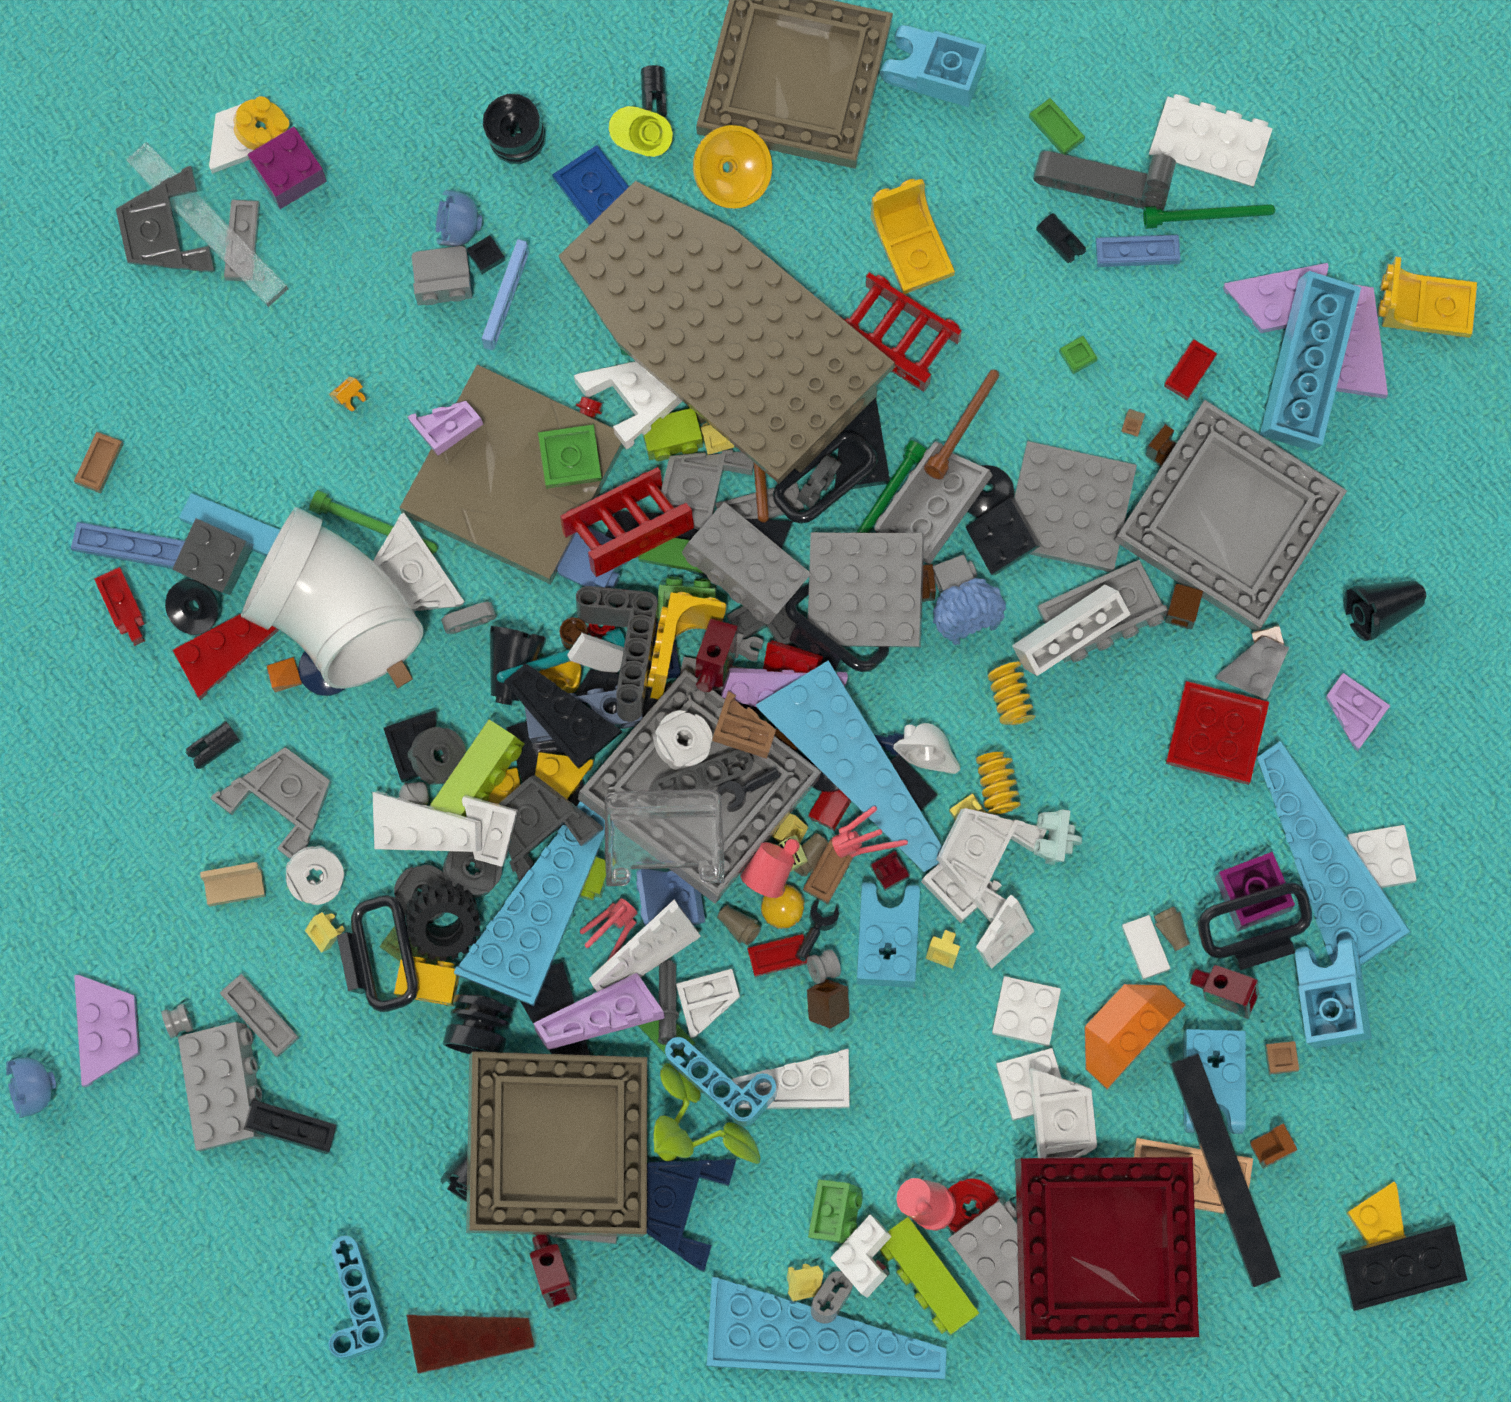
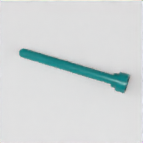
M618 628L608 631L601 639L621 647L625 645L623 633ZM570 650L526 664L539 672L570 662L567 656ZM523 665L499 672L497 680L504 683L506 679Z

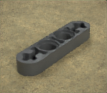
M735 750L660 778L649 787L648 799L657 807H665L718 787L724 782L742 778L753 767L752 756L748 752ZM736 757L738 761L743 760L745 762L742 770L737 766L727 771L726 766L736 761ZM714 766L718 768L721 774L720 779L716 781L709 779L706 774L707 767ZM683 776L693 778L695 782L693 790H685L681 786L680 780ZM674 785L675 790L669 792L665 799L662 796H657L655 793L659 786L662 790H665Z

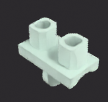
M1062 809L1038 815V829L1048 830L1049 836L1048 840L1041 838L1036 840L1034 855L1046 859L1045 864L1055 865V862H1064L1065 854H1072L1073 845L1082 844V837L1075 835L1076 826L1069 825V810Z

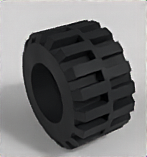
M438 880L433 881V886L429 887L428 884L421 886L422 892L416 890L412 894L413 900L408 901L407 910L405 911L408 937H410L412 946L417 947L421 955L427 953L428 958L433 960L436 956L440 957V961H446L448 956L456 959L459 958L458 953L466 954L469 951L468 945L472 946L477 942L476 936L480 934L479 913L476 900L472 898V893L468 889L464 891L463 885L459 883L453 886L452 881L448 880L445 881V884H440ZM439 913H451L458 917L453 925L446 928H435L427 923L434 915Z

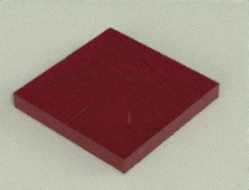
M1193 1157L1015 1159L1020 1340L1199 1337Z

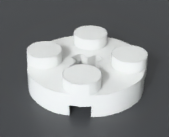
M682 710L675 711L664 717L653 734L655 749L660 758L670 768L675 770L687 769L700 764L708 756L712 743V732L707 722L699 715H692ZM680 733L683 737H689L688 746L680 745L677 742V734Z
M311 846L299 850L286 865L285 879L291 894L300 901L313 905L324 904L332 900L341 889L344 878L341 862L333 852L323 846ZM313 868L316 871L321 870L323 872L319 875L320 881L316 883L313 879L308 881L306 878L310 875L309 870Z

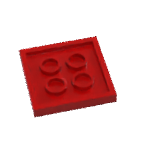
M1186 681L1165 764L1249 785L1269 702Z

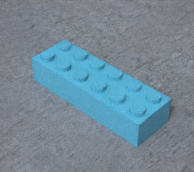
M1308 271L1299 278L1260 431L1261 436L1309 451H1313L1323 445L1361 287L1312 271Z

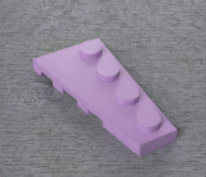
M1356 285L1361 287L1336 391L1386 399L1388 392L1374 288Z
M730 668L721 696L726 699L729 691L736 695L735 701L757 707L756 704L807 673H794V670L767 672V669ZM837 672L839 679L845 687L848 678L847 672Z
M635 973L533 1024L535 1031L549 1050L664 1019L665 1017L662 1008L640 976Z

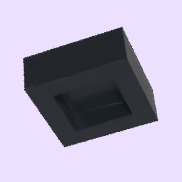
M490 235L467 248L468 255L481 274L486 273L505 261L504 255Z

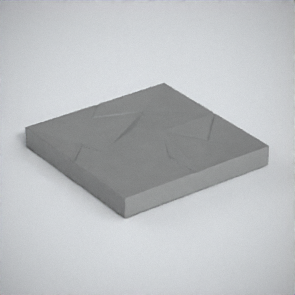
M1204 400L1114 541L1180 584L1202 590L1203 599L1253 631H1257L1265 623L1347 490Z
M685 669L580 790L578 800L716 904L744 870L759 846L770 839L819 780L822 771L774 736L767 759L749 753L753 759L752 769L745 776L734 781L744 786L747 781L775 767L780 778L753 792H746L745 804L738 811L728 812L727 807L736 801L734 794L726 792L717 799L716 791L718 787L665 807L653 805L648 799L649 787L660 778L684 770L682 768L678 770L670 768L658 755L654 745L653 734L664 717L675 711L682 710L692 715L697 714L707 722L713 738L725 699L714 690L711 692L700 691L696 687L698 678ZM680 733L677 734V742L680 745L688 746L689 737H683ZM712 741L710 752L701 763L738 749ZM736 757V761L726 766L727 771L737 766L742 770L745 762L743 760L738 761ZM714 766L707 767L706 774L708 778L714 781L719 780L721 776L719 769ZM683 776L680 783L685 790H693L695 788L693 778L690 776ZM674 785L665 790H662L659 786L655 793L657 796H662L665 799L669 792L675 790Z

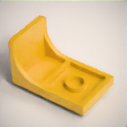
M909 179L903 182L900 187L892 190L886 188L878 191L871 201V220L902 293L907 294L955 276L954 268L927 205L923 179Z
M1395 256L1393 263L1387 265L1386 274H1383L1381 291H1385L1378 311V316L1383 317L1382 327L1471 338L1477 282L1413 274L1403 270L1400 267L1401 257Z
M671 592L668 607H662L656 633L657 637L647 683L648 687H652L650 698L660 699L663 696L674 640L687 630H706L710 618L723 622L726 611L725 603L720 602L716 598L709 597L703 599L693 597L686 592Z

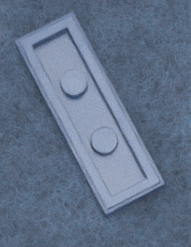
M1179 235L1096 238L1095 241L1097 267L1180 264L1181 261Z

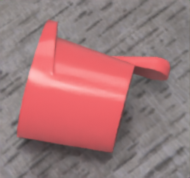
M789 839L784 849L772 843H762L740 875L742 881L761 895L770 898L783 896L785 883L795 861L793 855L800 848L799 842L795 839Z
M912 1178L906 1180L897 1192L896 1200L901 1212L925 1229L933 1231L944 1229L955 1216V1199L947 1187L940 1183Z

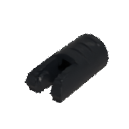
M658 65L643 67L641 69L642 109L652 111V100H656L657 114L666 117L665 69Z
M1054 213L1050 214L1038 225L1036 231L1067 263L1074 261L1075 255L1080 256L1086 252V247Z
M225 721L186 748L185 753L188 757H195L193 759L196 769H201L241 741L227 721Z

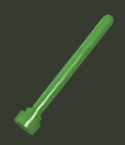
M320 490L315 492L309 506V511L319 515L329 512L386 536L389 535L394 527L332 502L333 499L329 498V494ZM422 538L432 554L436 553L438 546Z

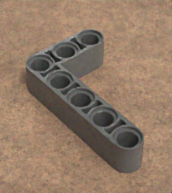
M1042 151L1038 157L1033 180L1042 186L1141 209L1156 206L1157 209H1162L1163 211L1169 194L1176 160L1167 155L1155 154L1151 157L1147 174L1056 152Z
M594 586L582 587L576 593V610L579 619L588 624L627 627L616 691L617 715L620 719L627 722L638 720L643 713L658 623L657 598L652 593Z

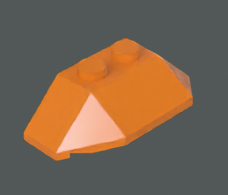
M1124 984L1085 1026L1086 1071L1108 1089L1186 1005L1164 985Z

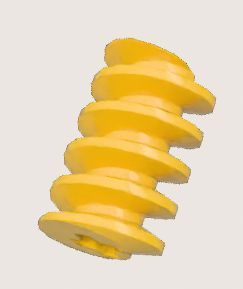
M1019 661L1001 665L988 674V680L993 682L991 691L996 692L993 699L996 703H1000L996 710L999 714H1003L999 721L1004 725L1023 724L1036 717V715H1027L1026 713L1033 709V705L1024 704L1023 702L1030 698V694L1021 693V690L1027 687V683H1018V680L1024 677V672H1015V669L1022 665Z
M991 752L976 758V763L982 765L978 768V773L984 776L981 778L980 784L986 787L983 789L982 795L988 798L984 802L985 808L991 809L987 812L988 814H1003L1021 806L1020 802L1012 801V798L1019 795V792L1010 790V787L1017 784V781L1007 777L1015 773V770L1006 768L1005 765L1013 762V759L1004 757V752Z

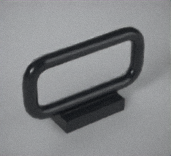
M850 431L842 432L801 473L794 468L778 483L773 491V501L793 522L808 523L817 518L871 474L878 462L877 453L861 435ZM844 443H853L866 456L867 460L863 466L809 510L798 512L785 500L784 493L787 489L816 467L826 455L832 454Z
M809 584L800 587L786 603L785 611L787 616L796 624L789 640L801 650L823 656L822 664L829 661L835 672L843 662L855 671L870 672L888 656L889 647H878V651L870 659L861 661L800 614L796 606L809 595Z
M1289 882L1213 905L1205 909L1198 920V931L1202 947L1208 955L1220 959L1231 956L1239 970L1294 954L1295 950L1290 938L1305 932L1312 921L1309 896L1306 889L1300 884ZM1287 894H1294L1297 897L1301 913L1300 920L1297 923L1223 947L1214 945L1209 928L1210 921L1214 917Z
M383 895L365 900L353 910L351 916L352 933L346 932L337 935L348 991L358 994L365 993L368 1004L374 1010L389 1012L411 1004L419 990L405 915L401 903L395 897ZM386 906L392 911L407 990L399 997L382 1001L378 998L362 919L365 913Z

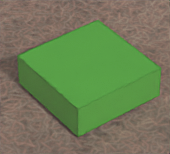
M1084 336L1059 349V353L1073 374L1097 362L1098 359Z

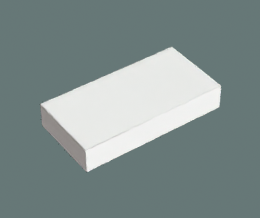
M582 633L567 656L570 661L599 671L617 674L621 668L624 647Z
M1149 915L1121 926L1142 980L1171 969Z

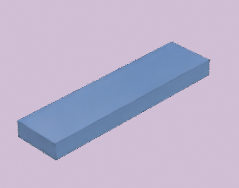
M77 522L71 550L173 569L185 541Z

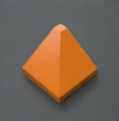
M294 657L267 665L271 686L275 693L302 684Z

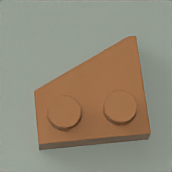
M728 691L712 741L767 759L776 729L766 721L761 720L758 714L750 707L745 709L735 701L736 695Z

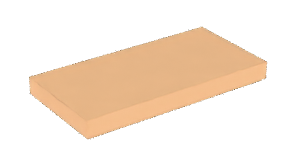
M1140 1138L1136 1139L1133 1157H1193L1195 1209L1225 1214L1201 1149ZM1237 1156L1249 1189L1253 1158Z

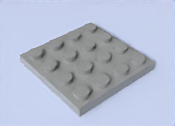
M1027 441L1015 500L1040 544V547L1031 552L1030 555L1113 572L1119 544L1114 540L1124 526L1137 465Z
M811 532L808 620L843 647L921 648L924 534Z

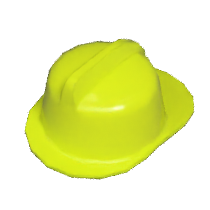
M627 106L617 110L609 121L611 139L623 149L644 156L656 157L666 152L672 143L673 132L670 123L665 117L655 112L639 107Z

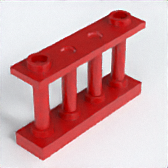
M869 272L866 276V287L870 289L852 316L843 320L895 362V368L891 372L925 392L931 380V374L928 370L929 366L948 340L958 345L961 341L962 330L954 321L950 319L944 320L890 286V282L883 276H874ZM880 295L893 303V305L874 332L867 334L859 329V323ZM904 310L915 317L916 320L896 348L890 349L883 344L882 338L901 311ZM927 325L939 334L919 363L915 362L914 364L906 359L905 353L924 326Z
M658 467L560 516L563 535L568 537L577 532L591 550L588 552L591 571L596 577L694 528L692 509L688 504L684 503L674 508L661 492L662 478ZM648 496H651L664 512V514L652 520L646 516L636 503ZM627 508L640 526L625 532L612 514ZM600 520L603 521L615 537V539L603 545L598 542L588 529V526Z

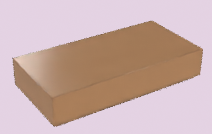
M96 432L74 479L75 484L101 494L124 445L123 442Z
M830 840L803 891L829 904L854 857L852 858L848 855L840 858L834 850L832 840Z

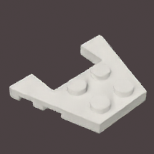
M636 361L574 375L575 384L586 398L613 386L635 414V416L613 426L614 434L626 450L635 444L634 440L640 434L645 435L650 431L651 424L659 417L663 419L682 402L681 399Z
M964 808L961 809L936 860L992 923L1006 899L988 889L987 885L1010 839L1034 852L1036 840L1043 839L1047 830L1038 829V826L1026 824L1023 821L1004 819L997 815Z

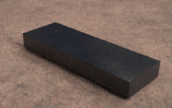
M252 1100L244 1125V1130L324 1154L330 1152L336 1124L256 1100Z

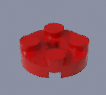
M971 1178L959 1181L948 1189L954 1197L956 1204L955 1216L951 1223L947 1225L949 1230L953 1233L957 1232L999 1200L989 1184L982 1180ZM971 1201H974L979 1213L972 1214L969 1217L965 1215L966 1210L962 1207L963 1204L969 1205Z

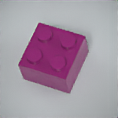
M294 126L247 154L253 170L279 209L284 208L327 182L322 167Z
M1273 852L1220 871L1215 878L1224 902L1286 883ZM1287 894L1229 912L1238 932L1291 912L1295 903L1291 894Z

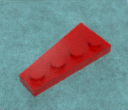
M241 614L173 649V652L197 697L201 700L214 685L223 681L232 669L238 664L241 665L248 658L249 654L257 647H261L279 629L271 626L267 630L242 618Z

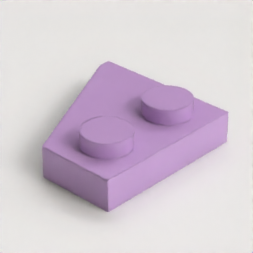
M467 401L453 404L450 407L432 409L433 414L417 417L415 413L408 416L412 426L437 456L483 425L481 418Z
M1344 673L1326 696V700L1353 748L1357 751L1390 707L1389 704Z

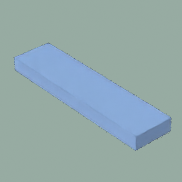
M517 239L482 336L483 346L486 349L493 351L499 339L529 256V248L526 241Z

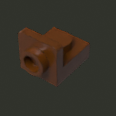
M1166 424L1150 442L1145 455L1160 467H1162L1176 445V442L1172 440L1174 430Z

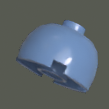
M445 190L442 195H447L445 202L440 201L436 217V232L441 231V239H436L439 245L460 246L470 241L475 231H480L482 215L477 213V206L469 196L461 192Z
M18 1058L7 1061L6 1075L12 1074L13 1076L10 1079V1084H8L14 1109L17 1114L19 1113V1118L41 1112L47 1107L51 1099V1089L56 1088L53 1072H47L42 1063L32 1058Z

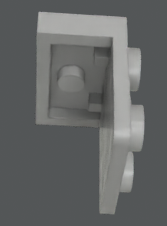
M448 247L418 251L412 254L415 281L413 286L418 306L472 299L468 258L465 247Z

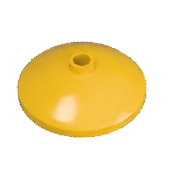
M737 125L722 126L708 133L699 143L693 159V174L699 190L710 202L723 208H742L754 203L766 191L772 175V159L765 142L754 131ZM725 162L729 164L728 172H725L723 170V164Z

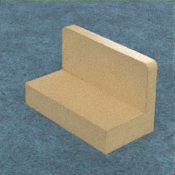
M257 862L200 872L209 907L266 897L262 869Z

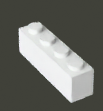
M1104 585L1013 644L1012 647L1024 669L1038 676L1131 614L1119 591Z

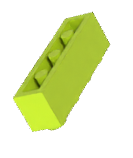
M489 719L430 804V807L445 813L450 812L467 817L465 806L462 803L463 796L466 795L489 801V795L504 780L508 767L519 758L524 743Z
M909 1217L888 1231L892 1237L882 1246L880 1252L888 1262L893 1259L899 1267L896 1271L897 1275L906 1286L909 1283L917 1292L913 1295L915 1300L923 1310L929 1308L935 1316L931 1321L941 1334L946 1332L950 1337L979 1315L977 1309Z

